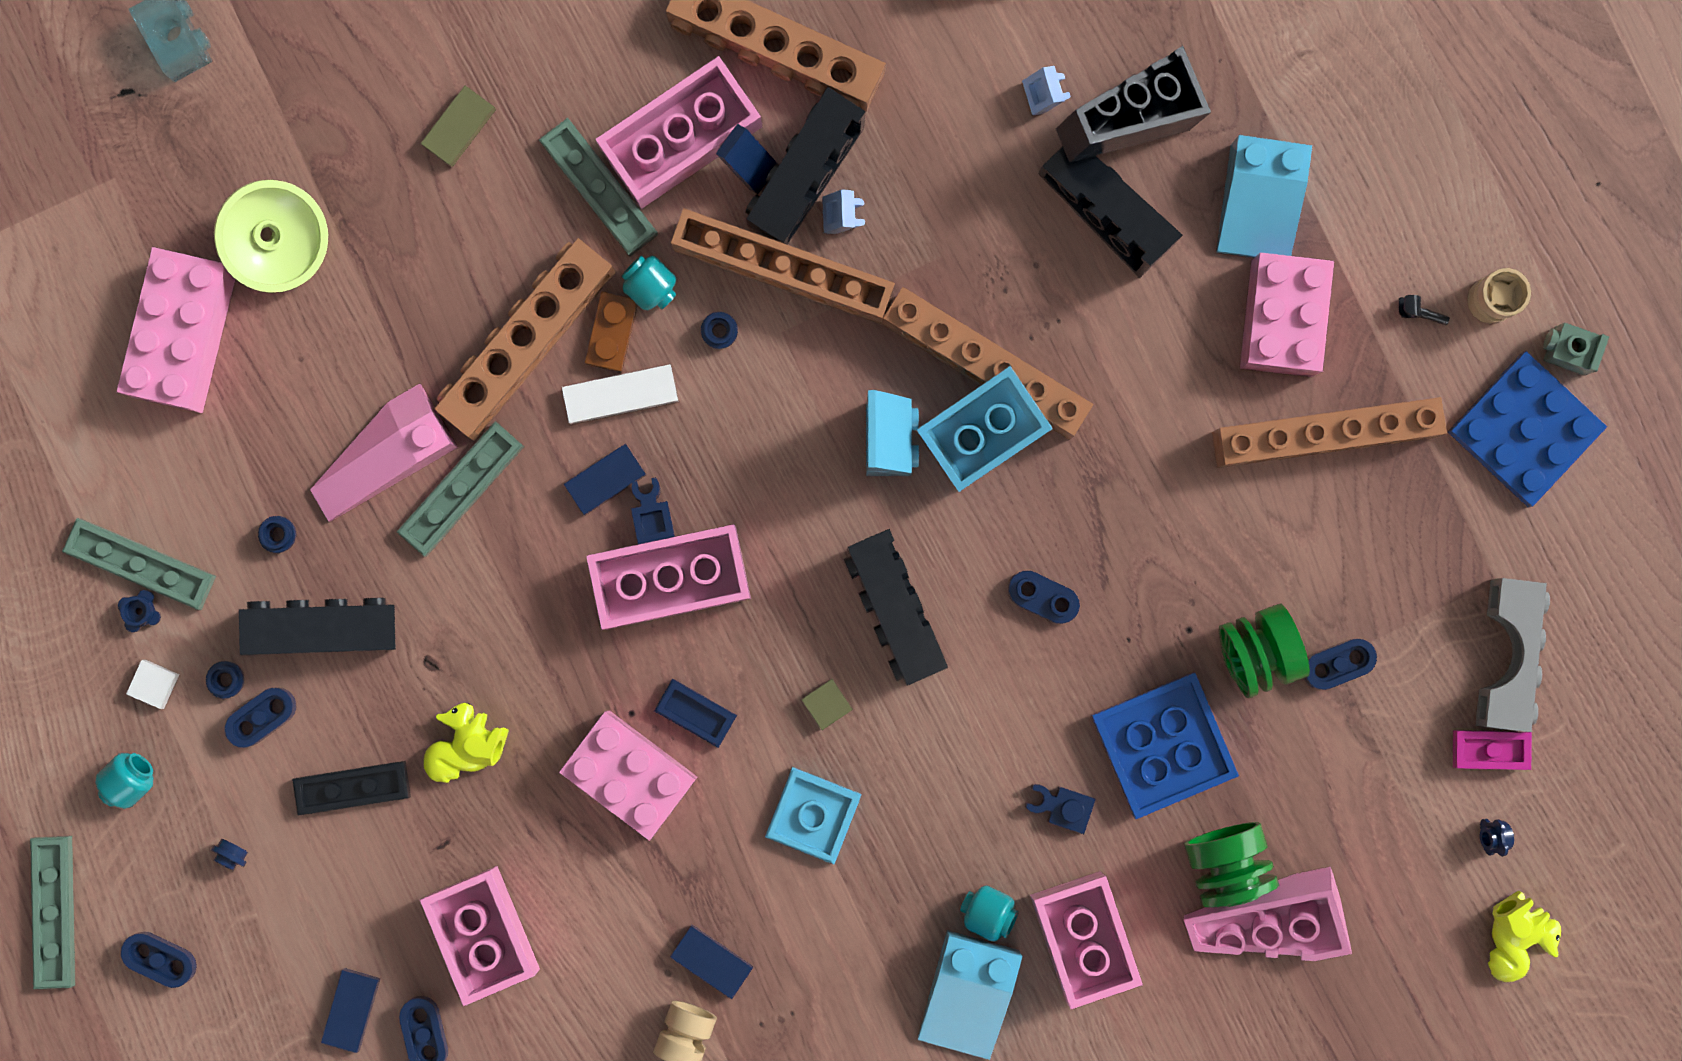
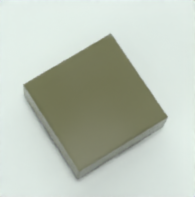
M833 679L801 699L821 730H824L853 710Z

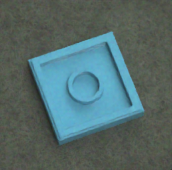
M792 767L765 837L835 864L862 794Z

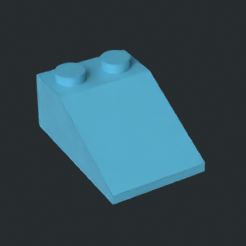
M1238 135L1230 146L1217 253L1252 258L1256 257L1260 252L1292 255L1308 183L1313 145Z
M1009 366L917 429V431L958 492H960L1053 428L1012 367Z
M868 390L866 400V476H911L912 467H919V446L912 445V430L919 428L918 408H912V399L877 390Z
M947 930L918 1040L990 1060L1013 994L1022 960L1020 951Z

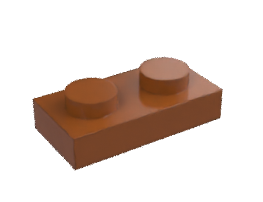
M601 291L585 360L586 365L623 372L638 307L631 298Z

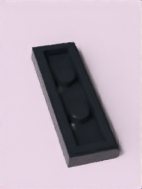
M406 760L292 779L298 816L411 797Z

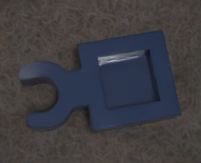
M656 477L651 478L653 489L649 494H642L639 491L637 481L632 482V493L636 500L641 502V507L631 508L638 545L675 537L668 501L657 503L661 488Z
M1032 784L1031 789L1041 792L1043 800L1039 805L1026 802L1025 807L1033 813L1050 811L1049 823L1081 834L1085 833L1096 800L1095 798L1060 786L1056 796H1053L1043 785Z

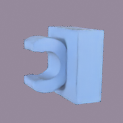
M1055 66L1043 67L1022 80L1032 115L1044 114L1071 97L1069 92L1062 93L1059 82L1064 80L1065 76L1062 73H1056Z
M839 190L822 197L824 233L838 234L865 224L864 219L855 218V208L863 206L864 201L860 198H854V191Z

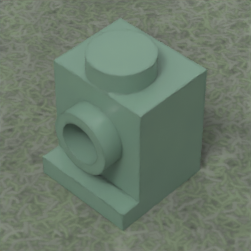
M1562 323L1555 326L1554 329H1550L1546 335L1543 349L1547 351L1543 361L1583 376L1597 372L1609 336L1604 334L1598 335L1571 324ZM1572 341L1580 343L1577 352L1572 349Z

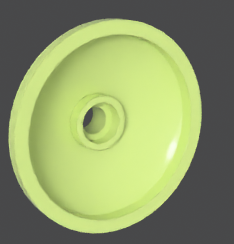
M259 180L237 189L223 203L215 221L214 243L222 265L237 281L258 291L283 292L305 283L319 269L327 251L328 228L320 207L304 190L283 181ZM269 227L272 231V237L267 241H263L260 233L262 229Z

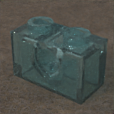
M144 0L128 9L161 70L174 83L213 62L207 51L212 46L200 27L195 29L189 18L194 16V13L186 0ZM181 27L180 35L176 39L168 41L169 32L173 28Z

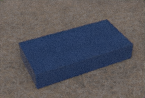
M739 124L734 127L716 152V155L745 186L756 194H759L766 184L765 180L775 164H778L755 137Z
M625 443L564 483V486L583 515L586 516L630 487L632 482L639 481L645 477L646 473Z
M675 679L671 680L654 710L656 713L717 748L720 747L737 717L735 713Z
M694 925L690 926L670 956L673 960L730 999H733L753 969L751 964Z
M347 968L342 970L321 1043L354 1053L360 1051L381 978Z

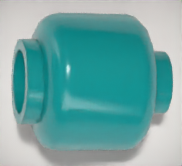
M640 255L621 275L625 280L622 286L624 293L643 310L648 311L655 306L662 310L676 296V293L672 290L676 284V276L656 256L644 258Z
M117 754L96 775L95 784L99 798L108 806H115L121 809L133 807L153 787V768L149 761L140 754Z
M988 885L982 886L976 893L969 891L960 909L961 912L965 913V927L969 931L992 942L997 941L1001 936L1004 938L1009 936L1019 914V911L1015 909V902L1011 896Z

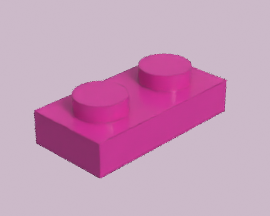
M1453 730V768L1531 770L1532 732Z

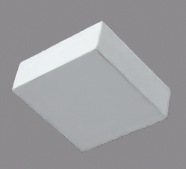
M141 660L126 694L159 709H164L179 674L150 661Z

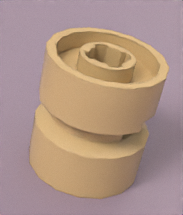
M1511 268L1498 269L1474 283L1469 290L1467 298L1468 307L1473 316L1481 322L1489 324L1499 323L1525 309L1530 301L1531 288L1527 278L1518 270Z
M672 1001L664 1021L668 1029L660 1032L653 1053L664 1061H701L706 1049L702 1041L710 1038L717 1017L695 1005L681 1001Z

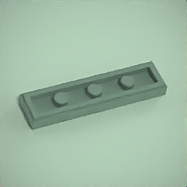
M568 118L539 139L542 146L629 257L659 235Z
M495 421L400 527L397 533L424 557H427L525 446Z
M81 518L76 519L62 550L63 553L197 610H202L216 578L211 573Z
M72 836L30 838L33 989L71 988L75 986Z

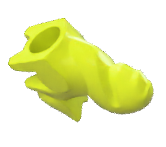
M470 703L458 704L447 713L436 715L438 721L455 729L453 742L438 741L427 748L423 766L429 778L436 782L449 783L450 780L458 779L460 771L476 772L487 766H494L498 762L506 742L508 729L497 727L492 731L486 730L487 714L478 713L474 718V709Z
M1521 891L1513 893L1493 906L1494 923L1492 938L1496 948L1489 953L1490 961L1488 966L1491 974L1502 982H1514L1526 976L1530 967V958L1526 949L1538 943L1548 954L1554 958L1558 957L1557 947L1561 937L1560 923L1555 919H1549L1550 914L1544 912L1541 907L1529 912L1534 902L1531 898L1525 899Z

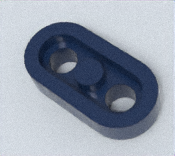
M1019 572L1011 578L1008 584V594L1014 604L1053 623L1063 624L1070 622L1079 612V599L1073 590L1036 572ZM1030 582L1034 586V593L1031 596L1022 594L1021 586L1023 583ZM1058 598H1064L1068 603V607L1064 612H1059L1055 608V601Z
M1349 639L1316 652L1308 657L1310 674L1304 680L1313 688L1326 690L1366 675L1376 665V650L1370 642L1364 639ZM1353 650L1358 651L1360 654V661L1357 664L1351 663L1349 655ZM1318 664H1323L1326 667V674L1322 678L1315 674V668Z
M269 688L260 693L227 719L225 734L229 742L242 748L251 747L261 742L294 716L296 711L294 696L284 688ZM276 699L281 700L283 703V710L280 713H276L272 708V704ZM246 721L250 722L253 726V731L250 735H246L242 731V725Z
M136 933L128 937L121 948L122 961L129 969L166 987H180L189 982L196 973L197 964L191 952L153 933ZM141 944H145L149 948V955L147 957L142 956L139 952ZM175 960L183 964V971L181 973L173 969V962Z
M417 996L410 999L404 1004L399 1015L409 1061H446L448 1045L437 1004L426 996ZM416 1009L426 1011L427 1019L425 1021H420L416 1018ZM427 1045L434 1047L436 1051L435 1057H427L424 1054V1047Z

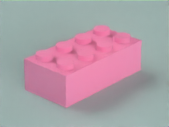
M718 56L595 140L610 165L642 209L718 158L716 152L737 124L745 127L753 134L762 128L760 114Z
M152 247L117 388L118 393L132 398L203 413L235 283V278L228 273L222 263Z
M735 525L586 556L602 630L751 599Z

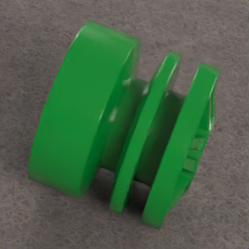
M1282 603L1255 612L1256 630H1254L1245 617L1236 619V628L1231 622L1219 625L1218 632L1226 667L1246 698L1258 695V685L1264 692L1272 690L1271 672H1274L1284 685L1309 676L1310 667L1305 646L1293 618Z
M1248 822L1220 828L1196 836L1184 843L1190 867L1192 869H1209L1210 871L1195 881L1198 889H1210L1199 896L1204 907H1230L1245 904L1277 889L1279 886L1276 875L1265 874L1273 869V862L1270 860L1253 859V856L1261 853L1268 847L1261 823Z

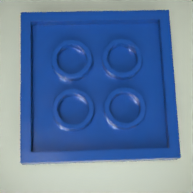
M1525 351L1513 361L1453 425L1448 433L1529 508L1533 507L1607 426Z
M1195 672L1091 715L1134 819H1139L1239 776Z

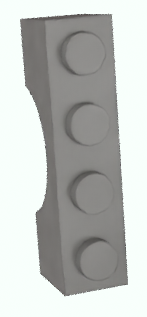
M1507 578L1491 579L1487 616L1497 621L1506 630L1512 643L1513 652L1511 664L1505 675L1496 683L1479 689L1475 726L1531 732L1532 725L1536 724L1538 705L1534 703L1536 688H1539L1542 681V668L1538 666L1539 654L1544 649L1546 643V631L1542 629L1543 615L1548 612L1550 605V595L1546 592L1547 583Z

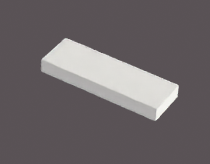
M671 365L562 387L570 424L679 402Z

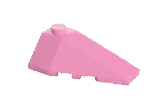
M421 384L387 402L310 489L328 522L333 521L458 448Z
M1331 867L1293 874L1278 880L1279 886L1277 889L1245 904L1230 907H1205L1184 915V922L1193 950L1240 955L1243 951L1265 953V957L1278 958V954L1301 956V960L1318 961L1352 954L1341 898Z

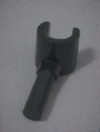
M1406 295L1399 298V314L1402 318L1420 317L1443 325L1449 323L1450 317L1421 308V296Z

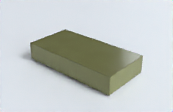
M465 85L421 144L453 168L496 109Z

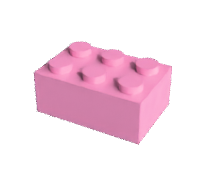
M1261 252L1251 260L1240 369L1313 377L1323 372L1334 261Z
M610 710L604 712L559 772L649 841L698 778Z
M498 866L431 893L420 900L463 1006L534 977L540 970Z
M1101 871L1030 895L1065 1001L1070 1009L1143 985L1107 877Z

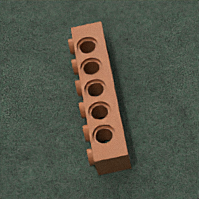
M671 0L666 9L668 22L672 23L671 27L677 32L687 36H691L693 32L705 38L704 42L714 49L724 51L725 48H728L738 53L737 57L749 65L757 66L760 63L771 68V73L782 80L791 81L793 78L804 83V88L815 95L822 97L827 87H829L866 112L885 74V62L749 0ZM714 9L718 13L714 20L705 22L699 19L698 16L702 10ZM737 24H747L751 28L750 33L744 37L735 36L731 31ZM771 39H779L785 44L783 49L778 52H770L765 48V44ZM804 54H812L818 59V62L813 67L807 68L801 66L798 59ZM837 69H845L852 77L847 82L838 83L833 80L831 75Z
M685 208L682 210L671 241L675 252L878 324L883 322L894 291V282Z
M579 238L573 244L568 242L562 247L556 256L557 264L550 272L545 270L536 278L532 284V288L535 290L526 300L521 298L514 304L508 313V316L511 317L502 329L496 327L488 335L484 342L487 347L478 357L473 355L466 361L460 370L463 375L454 386L451 383L448 384L438 395L436 400L439 404L434 409L474 441L616 273L611 264ZM568 273H577L580 275L578 286L571 290L562 288L563 277ZM545 301L556 303V311L549 318H541L538 315V308ZM521 329H530L532 331L531 342L526 346H516L514 342L516 333ZM498 357H506L508 360L507 370L501 375H493L491 372L493 360ZM475 385L483 386V399L475 404L469 403L467 400L468 390Z
M902 287L883 318V326L981 386L1011 366L1052 426V430L1068 440L1075 436L1094 405Z
M1442 397L1222 427L1213 431L1212 436L1217 468L1431 439L1447 434Z

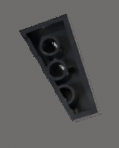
M1181 46L1170 55L1156 61L1145 70L1136 75L1134 74L1120 85L1109 89L1076 109L1056 128V131L1069 162H1074L1190 131L1208 116L1211 110L1185 49Z
M827 87L819 102L809 112L806 123L800 133H796L785 150L787 154L780 165L775 164L765 180L767 186L761 196L756 194L745 210V213L748 214L746 218L747 226L764 237L788 245L863 132L866 111Z
M1062 146L1042 165L1038 173L1139 279L1183 236L1126 184L1112 167L1104 164L1097 156L1069 162Z
M887 529L848 546L849 557L843 560L851 578L859 577L864 591L858 593L866 613L874 611L879 625L874 626L873 629L881 647L886 645L890 647L894 659L889 660L888 663L896 681L904 679L905 684L908 686L947 669L948 665L931 625L925 619L924 610L917 592L908 580L909 575L903 559L893 546L892 542L895 540L890 529Z
M363 598V605L348 606V599H325V607H309V600H287L286 608H270V601L247 602V609H239L240 655L396 650L395 605H386V598Z

